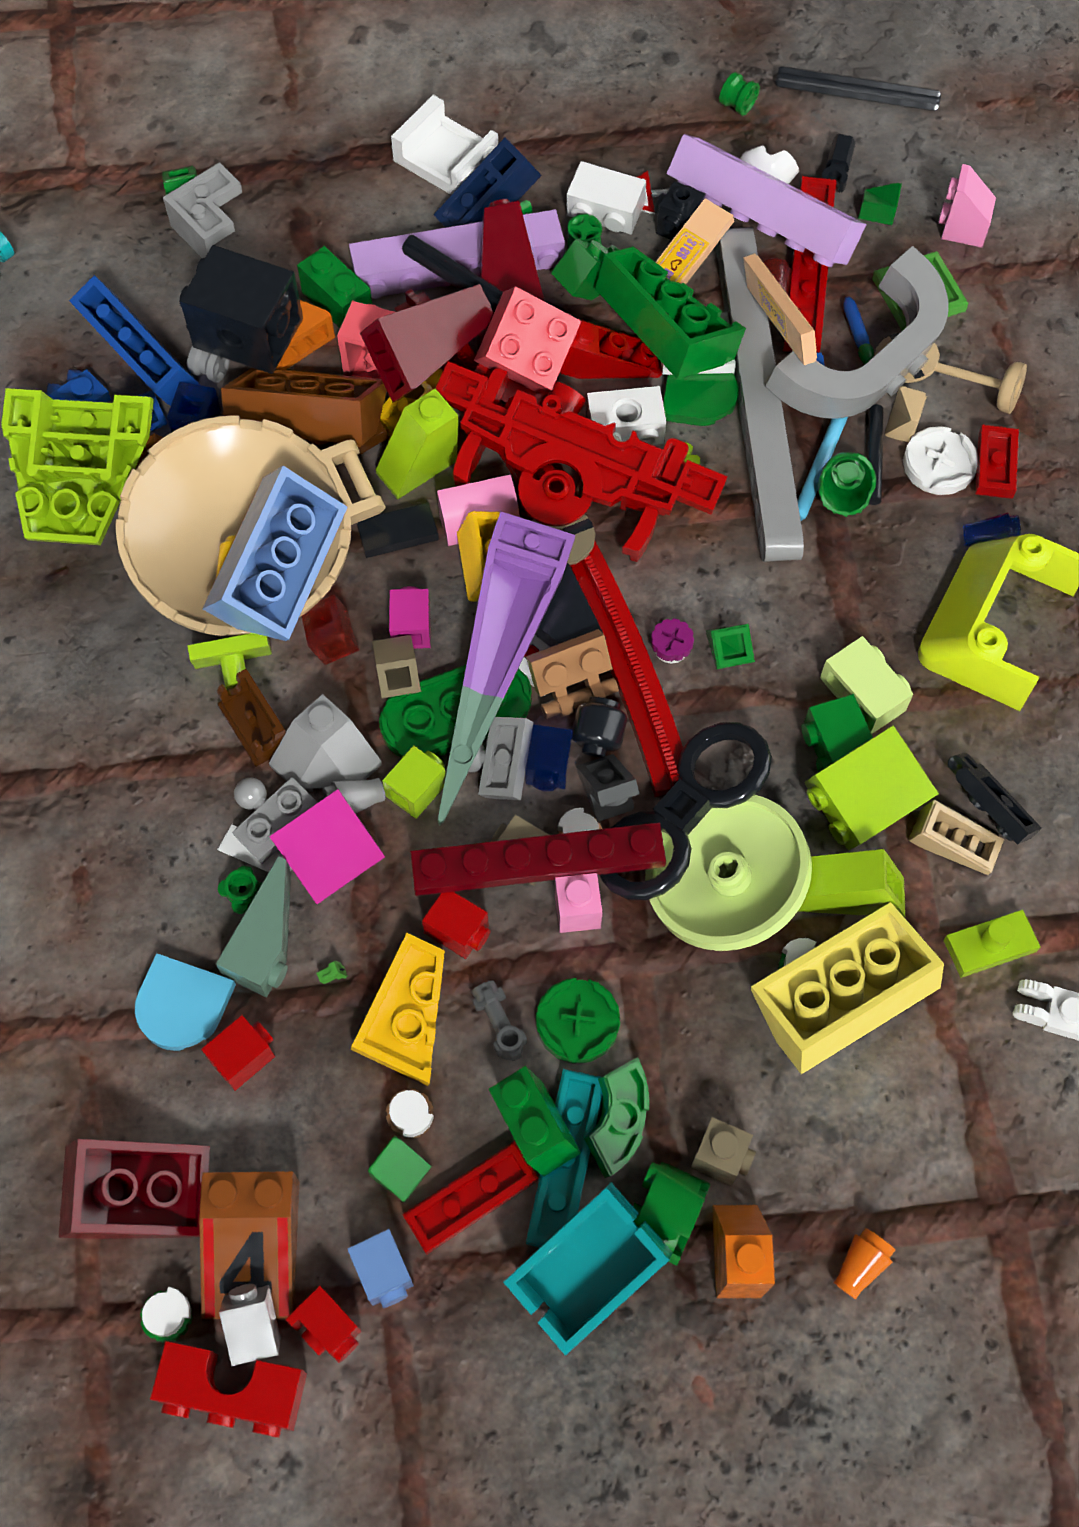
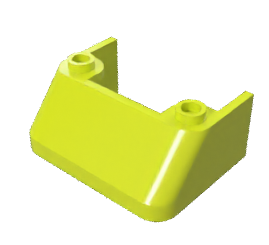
M1024 534L985 541L970 546L918 649V659L926 669L1018 711L1022 709L1039 677L1003 661V656L1008 647L1007 638L1000 629L984 622L1009 569H1012L1071 596H1074L1079 587V553L1035 534Z

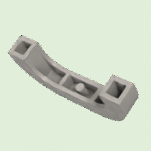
M913 246L890 265L878 287L899 305L906 319V328L863 367L852 371H837L822 365L817 360L803 365L794 351H792L776 365L766 387L792 408L808 415L822 418L854 416L869 409L886 393L893 396L899 390V387L905 383L906 379L904 377L908 373L914 376L928 361L926 355L946 324L949 309L948 296L945 285L935 267Z

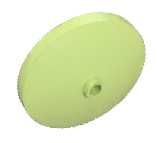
M754 795L746 802L730 808H712L688 835L692 848L690 863L680 882L665 894L649 899L654 911L669 931L688 944L714 951H730L750 947L768 939L781 930L801 907L811 881L812 859L810 849L795 819L784 808L769 799ZM662 832L666 865L662 868L646 869L645 881L655 878L663 872L672 859L674 848L672 839L664 832Z

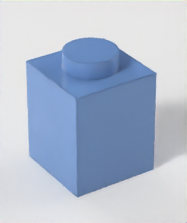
M390 1229L347 1249L372 1306L381 1302L382 1307L386 1308L402 1301L408 1296L406 1290L414 1285Z

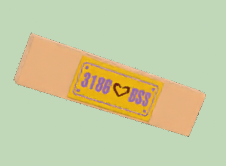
M705 198L656 261L658 265L668 271L667 278L670 281L687 284L734 223V216Z
M754 253L743 257L748 290L802 364L807 365L815 362L817 358L815 330L759 256Z

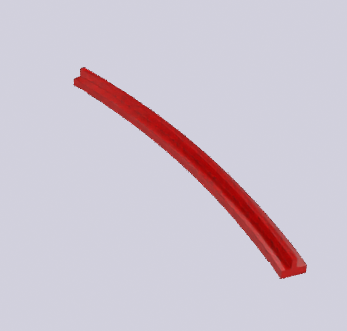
M410 289L405 292L406 302L395 307L394 310L398 312L431 301V299L424 291L417 295ZM468 343L448 360L471 371L478 364L474 361L476 353ZM447 362L440 367L442 370H444ZM500 401L499 404H498L499 406H501V407H503V408H505V406H506V405H505L504 403H502L501 401ZM503 460L508 470L512 474L513 478L515 479L516 483L519 485V479L522 472L508 465L506 461ZM547 464L541 467L532 478L540 480L546 472L555 469L552 464ZM553 481L549 485V489L554 493L561 492L564 488L560 481ZM595 541L589 555L577 564L570 565L606 637V644L613 668L610 671L617 682L619 694L645 763L654 797L663 796L679 780L677 765L683 745L641 635L611 570Z

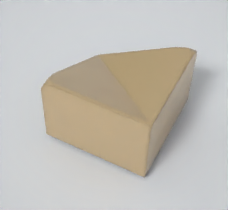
M903 386L899 387L885 430V436L907 443L910 442L915 434L927 397L925 392Z

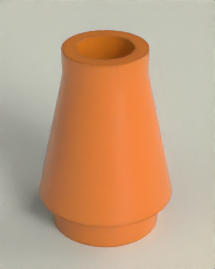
M865 1228L860 1236L854 1235L840 1272L833 1283L856 1300L859 1294L893 1263L890 1257L895 1252V1248L877 1234Z

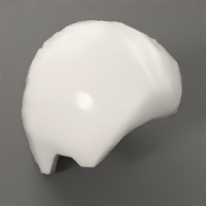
M758 146L745 151L740 158L788 184L799 172L796 161L785 150L769 155L764 146Z

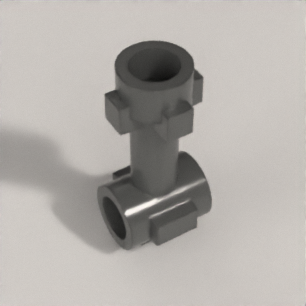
M495 981L480 984L472 990L475 998L472 1002L477 1012L485 1009L497 1034V1040L493 1043L497 1056L512 1061L522 1058L521 1054L523 1046L527 1043V1038L523 1030L511 1026L500 1002L506 999L502 987L498 988Z

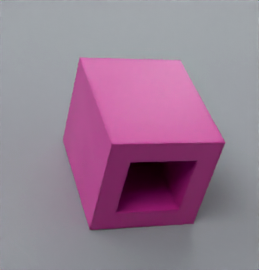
M406 586L401 589L390 590V638L411 635L414 649L431 648L429 589Z

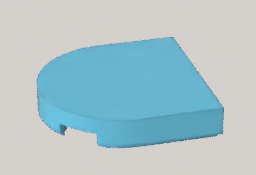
M156 953L136 998L135 1016L137 1023L144 1035L158 1047L172 1051L184 1050L198 1044L202 1040L208 1039L214 1033L236 983L232 979Z

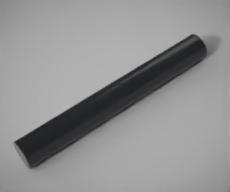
M873 405L869 408L868 460L871 462L876 474V486L870 497V505H878L882 501L884 408L881 405Z

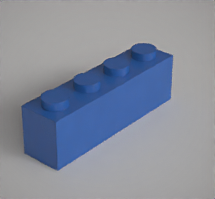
M95 275L69 300L149 388L174 410L200 385L120 298Z

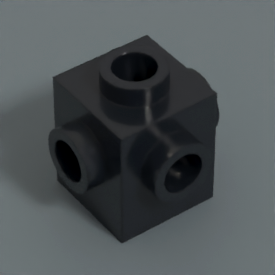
M674 181L666 194L661 193L656 202L655 213L658 214L656 234L673 240L705 199L706 194L693 187Z

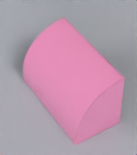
M511 474L437 491L439 516L448 546L459 544L457 531H459L463 521L466 520L465 517L468 516L469 512L502 511L520 517Z

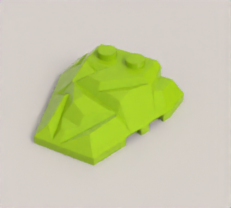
M5 388L1 426L3 436L9 441L12 458H9L8 461L10 470L16 476L19 491L15 492L26 540L87 545L102 544L120 504V495L132 469L136 468L150 437L154 399L145 396L114 395L113 403L55 400L42 390Z

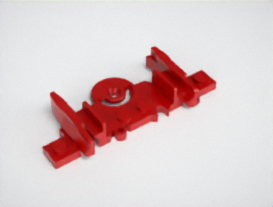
M450 361L447 362L435 388L451 407L465 412L460 425L461 429L465 430V433L468 435L462 444L453 470L455 486L470 483L471 475L487 447L499 453L501 459L505 460L508 465L522 472L518 485L520 502L527 514L541 524L548 526L569 525L584 516L589 510L592 501L609 507L621 501L620 509L626 510L628 507L643 512L634 532L622 547V554L629 555L630 560L638 562L648 547L659 515H670L676 500L712 515L728 476L689 460L684 462L689 450L687 443L670 438L666 441L664 448L660 449L639 440L635 431H632L631 437L627 441H617L613 437L616 423L602 425L571 411L560 414L562 404L560 398L556 395L545 397L542 407L538 405L534 396L517 390L514 396L509 397L505 408L498 404L508 385V371L496 368L488 379V377ZM550 405L556 406L555 408H549ZM547 464H566L572 467L581 477L583 483L582 497L575 496V482L565 471H548L540 480L532 477L541 467ZM560 481L564 485L563 490L558 493L552 492L549 489L551 482Z

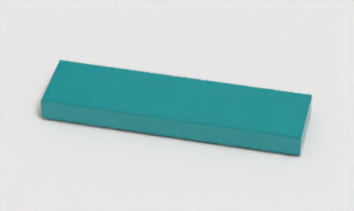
M563 1069L555 1106L581 1154L546 1176L540 1174L526 1238V1244L541 1247L578 1213L590 1156V1149L584 1138L596 1127L602 1098V1090L598 1081L599 1076Z

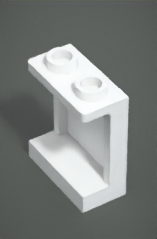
M432 95L391 136L393 160L452 195L498 145V133L491 130L484 138L447 118L444 111V101Z

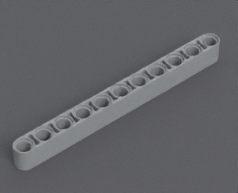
M753 227L729 228L716 245V257L724 311L728 313L729 323L732 325L733 322L737 321L746 328L735 357L734 376L739 387L738 405L761 558L763 562L802 560L804 549L803 533L782 402L766 387L776 367L768 316L748 290L743 257L754 253L758 255Z

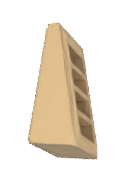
M933 800L920 810L908 841L927 851L989 875L992 873L1004 838L942 803ZM934 823L938 824L935 831L932 830ZM948 829L953 830L950 840L945 837ZM964 835L969 837L965 848L960 846ZM979 841L985 843L980 857L975 854Z

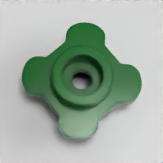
M241 866L219 883L218 893L220 896L228 898L232 903L231 908L235 913L243 914L253 901L262 882L256 880L251 867ZM240 887H246L244 893L239 892Z

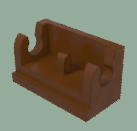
M244 669L237 673L236 681L238 684L233 689L227 690L223 684L219 685L217 693L220 702L217 705L253 764L257 767L272 758L286 731L248 670Z

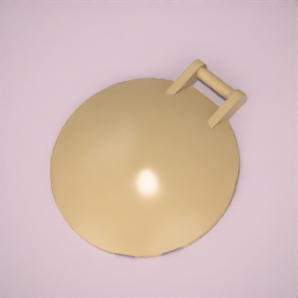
M219 416L188 424L168 434L148 450L149 454L136 470L132 469L120 495L121 502L118 519H116V540L122 563L131 582L143 598L158 612L188 629L205 634L234 637L251 632L236 629L202 608L216 580L219 546L225 542L227 537L237 535L263 477L281 466H285L348 507L299 617L313 608L328 593L337 580L348 554L351 540V525L380 514L384 511L385 505L381 496L375 494L357 456L360 451L354 440H346L319 450L313 443L310 445L307 441L295 435L292 429L266 419L260 422L240 419L239 416ZM341 463L345 464L361 498V501L352 504L335 467Z

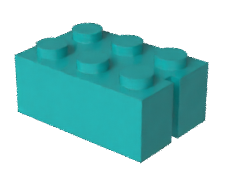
M612 1182L503 1282L530 1315L543 1302L549 1306V1309L537 1323L565 1356L670 1260L673 1253L646 1221L639 1227L635 1224L634 1220L639 1213Z

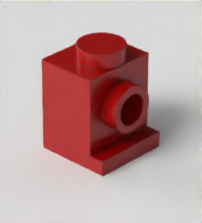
M321 1286L285 1319L296 1331L304 1325L307 1330L301 1337L318 1356L326 1350L338 1363L346 1359L359 1344L355 1338L362 1331Z

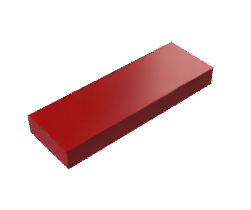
M514 1141L402 1215L427 1255L538 1182L539 1178L532 1167L527 1164L518 1145Z

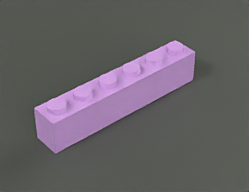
M683 134L667 171V174L677 179L678 183L705 193V198L717 206L722 207L724 204L731 208L730 214L744 222L752 219L759 223L757 226L759 231L772 237H776L777 233L786 237L784 244L800 252H804L805 248L814 252L813 259L828 267H832L834 263L848 264L867 225L698 137Z
M556 209L523 215L536 269H552L556 267L565 254V240ZM482 222L349 244L353 273L370 287L372 298L405 293L410 289L415 292L422 289L452 285L403 253L402 246L409 235H415L480 277Z

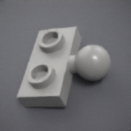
M494 718L489 728L486 749L481 745L468 771L477 772L482 769L478 795L491 799L521 800L534 722L527 718Z
M253 777L242 779L234 789V798L237 804L244 809H255L256 811L232 833L261 864L278 850L269 836L318 803L293 777L269 799L266 798L267 791L265 785Z

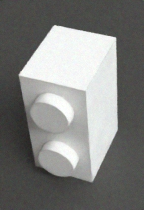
M581 161L567 192V216L593 215L599 219L602 226L614 232L621 231L632 235L645 204L646 180Z

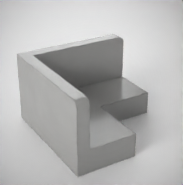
M220 162L163 197L171 227L201 258H205L212 245L235 232L233 221L219 207L241 194L242 189L240 182Z

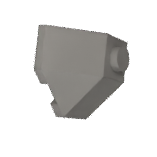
M323 694L292 721L269 762V766L286 782L293 777L307 792H313V788L331 786L332 781L366 780L382 765L380 758L351 719Z

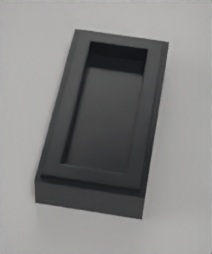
M429 502L379 514L356 523L366 558L439 540Z

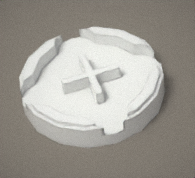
M944 426L928 427L917 432L911 438L904 453L903 466L911 482L923 491L936 495L954 494L965 489L973 480L978 466V454L974 444L964 434L960 433L958 435L951 432V428Z

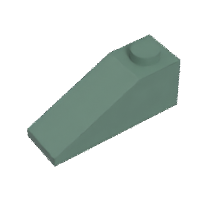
M280 856L277 857L216 963L223 977L232 979L235 983L266 998L272 987L278 988L281 985L288 970L286 962L291 872L286 859Z

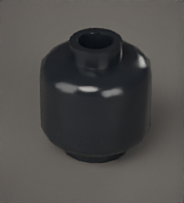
M590 697L589 702L580 704L576 710L571 738L578 745L583 746V754L605 758L606 751H616L621 748L627 715L620 709L619 702L607 698Z

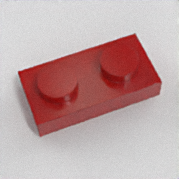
M982 424L978 433L976 495L1013 499L1017 490L1019 429Z

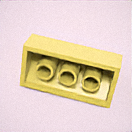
M890 902L752 985L751 991L777 1044L797 1070L803 1074L940 989L944 963Z

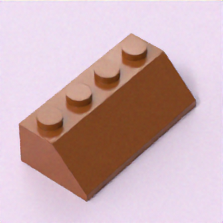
M255 368L249 369L221 388L223 416H239L240 419L260 422L266 419L292 429L293 433L300 438L307 439L309 444L321 445L328 442L341 443L346 440H354L358 448L362 447L364 443L376 434L387 393L382 379L278 369H275L274 373L270 374Z

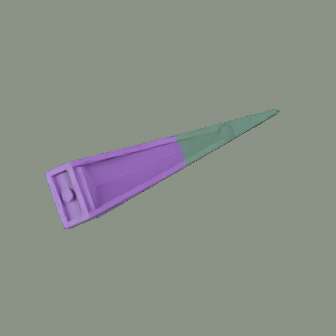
M500 511L488 546L437 820L439 826L444 823L562 580L576 535Z

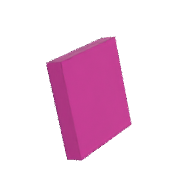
M339 789L269 836L316 904L386 857Z

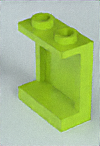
M894 725L805 781V785L808 788L807 796L811 804L817 810L823 811L830 822L829 830L839 844L845 845L848 850L861 845L939 794Z

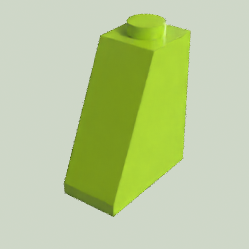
M436 388L404 407L376 468V474L397 500L456 462L458 414Z
M884 849L811 856V881L807 895L797 912L868 916L891 902L903 917L905 916L904 877Z

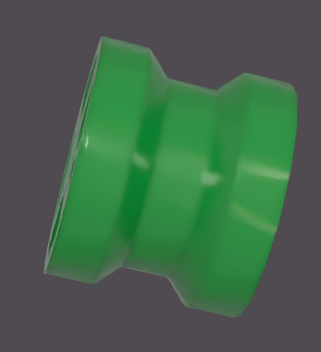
M733 72L721 89L719 103L725 107H735L736 112L744 116L755 104L760 91V85L754 81L747 82L741 74Z
M580 214L569 221L567 249H569L575 239L589 243L595 240L602 244V224L598 218L589 214Z

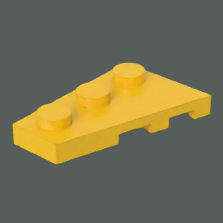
M406 933L350 1050L429 1086L445 950Z

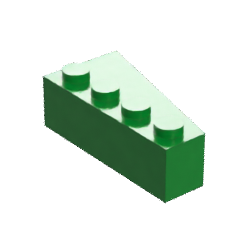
M634 246L604 255L595 287L596 291L677 380L724 366L725 363L735 359L746 330L744 326L737 321L733 322L732 325L720 317L722 310L712 303L707 306L703 305L692 297L693 289L685 283L680 284L670 281L667 278V270Z

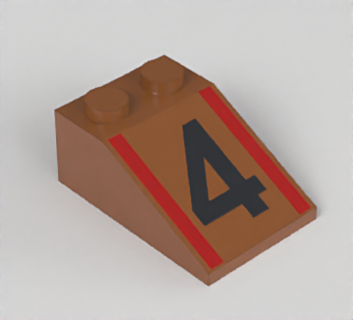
M293 1171L202 1172L199 1218L202 1320H221L219 1311L223 1297L229 1295L228 1293L232 1289L246 1284H255L256 1288L269 1285L276 1319H286L294 1311L300 1181Z

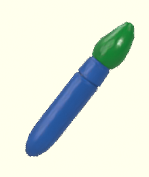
M845 297L843 301L844 313L858 348V356L865 365L875 356V351L872 345H870L869 337L856 302L851 297Z

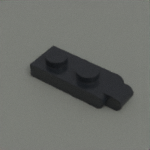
M961 753L949 758L948 767L956 775L957 781L968 792L967 797L977 809L986 811L996 822L995 827L1004 838L1014 841L1018 845L1031 839L1042 829L983 765L977 764L969 754Z

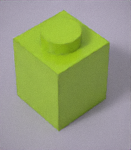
M413 745L382 780L385 796L417 819L444 788L446 777L444 763L434 753L430 751L423 753Z

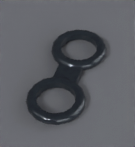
M720 722L703 728L689 739L678 759L677 771L679 780L653 808L654 811H640L628 815L611 827L660 822L661 831L669 835L674 846L671 861L658 876L644 882H631L620 877L617 873L601 874L600 879L608 889L627 900H649L665 894L678 884L690 863L692 848L688 835L712 808H730L742 804L761 790L770 775L772 760L767 741L755 728L739 722ZM723 740H737L747 744L754 754L753 767L748 776L737 786L726 790H710L701 786L696 781L694 775L696 761L709 746Z

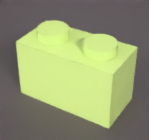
M863 636L827 659L820 679L837 698L854 694L871 734L904 713L913 696L907 680L902 675L896 674L886 663L882 652L876 646H871Z

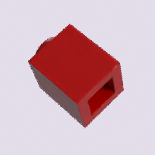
M455 892L441 893L422 920L424 934L464 959H467L473 949L479 951L491 932L488 929V912Z
M243 1015L201 1049L210 1063L234 1091L275 1058L269 1046L274 1041L271 1035L259 1021L251 1025Z

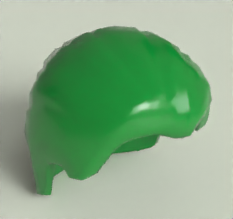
M842 452L830 458L824 465L818 480V492L823 506L834 514L838 513L845 517L861 513L868 506L876 486V474L871 462L862 454L854 452Z

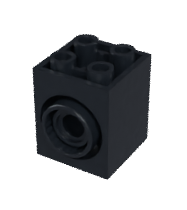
M212 245L205 258L200 259L195 276L189 286L187 285L183 288L179 299L193 348L270 374L274 373L303 320L294 271Z

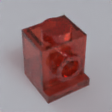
M335 595L321 599L313 608L301 616L307 645L324 665L359 651V645L354 638L348 610Z

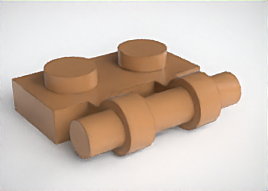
M599 629L526 656L535 691L540 697L551 692L554 700L541 704V710L545 719L559 714L561 717H565L574 713L573 709L577 708L580 704L589 702L590 697L606 698V696L619 691L614 677L601 682L599 679V674L613 669L605 636ZM584 680L586 688L567 694V686Z

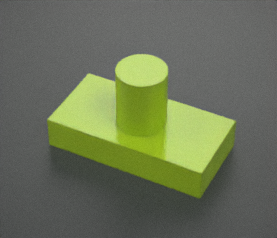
M255 633L187 645L189 658L195 669L221 664L224 684L227 689H233L237 686L236 675L246 669L245 659L272 654L269 638Z
M1023 910L949 934L943 940L960 978L1036 953L1041 948Z

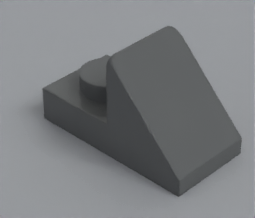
M614 754L576 766L594 816L598 821L634 809L632 796L639 794L637 781Z

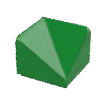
M902 183L865 189L858 219L892 225Z

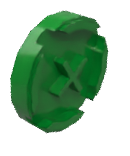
M577 978L565 979L551 986L540 999L536 1013L537 1034L544 1048L557 1059L573 1064L592 1062L604 1056L616 1041L620 1028L619 1006L612 993L600 983L589 979L588 981L583 979L577 980Z

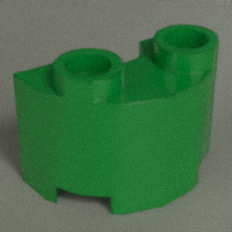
M652 1162L642 1184V1187L649 1190L643 1206L637 1203L633 1205L634 1209L639 1213L634 1222L638 1227L644 1221L648 1223L673 1252L668 1262L677 1266L711 1183L664 1162L661 1165Z

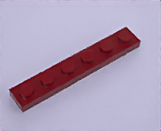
M660 822L410 851L415 896L555 880V877L590 873L601 875L662 868L666 865Z

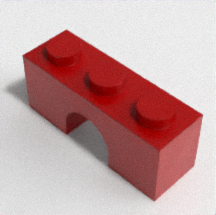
M165 1341L150 1400L163 1404L161 1413L188 1419L190 1410L208 1413L206 1423L234 1428L236 1419L254 1423L253 1433L276 1438L280 1437L281 1429L294 1431L307 1377L305 1371L256 1360L249 1384L238 1393L225 1395L218 1390L214 1380L218 1354L211 1350Z

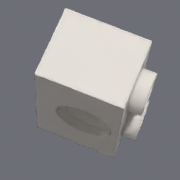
M660 386L587 393L586 418L602 425L616 423L614 434L622 442L627 441L631 437L632 431H635L639 440L653 446L664 444L667 422Z

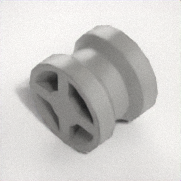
M192 346L187 359V369L191 374L196 376L204 374L210 381L218 383L226 375L230 360L193 348Z

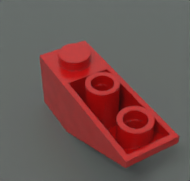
M580 320V326L559 372L576 379L659 378L662 375L661 361L641 339Z

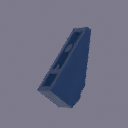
M505 137L435 212L434 216L445 228L482 222L484 208L489 207L490 203L500 199H508L510 202L518 201L542 175Z

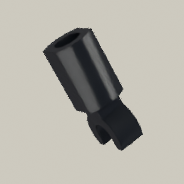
M838 134L834 137L826 168L823 170L821 177L823 179L836 180L839 183L838 192L840 193L845 190L848 179L847 173L855 149L854 138L843 134Z

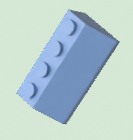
M281 466L263 477L202 609L236 629L283 641L289 640L348 507L285 466Z

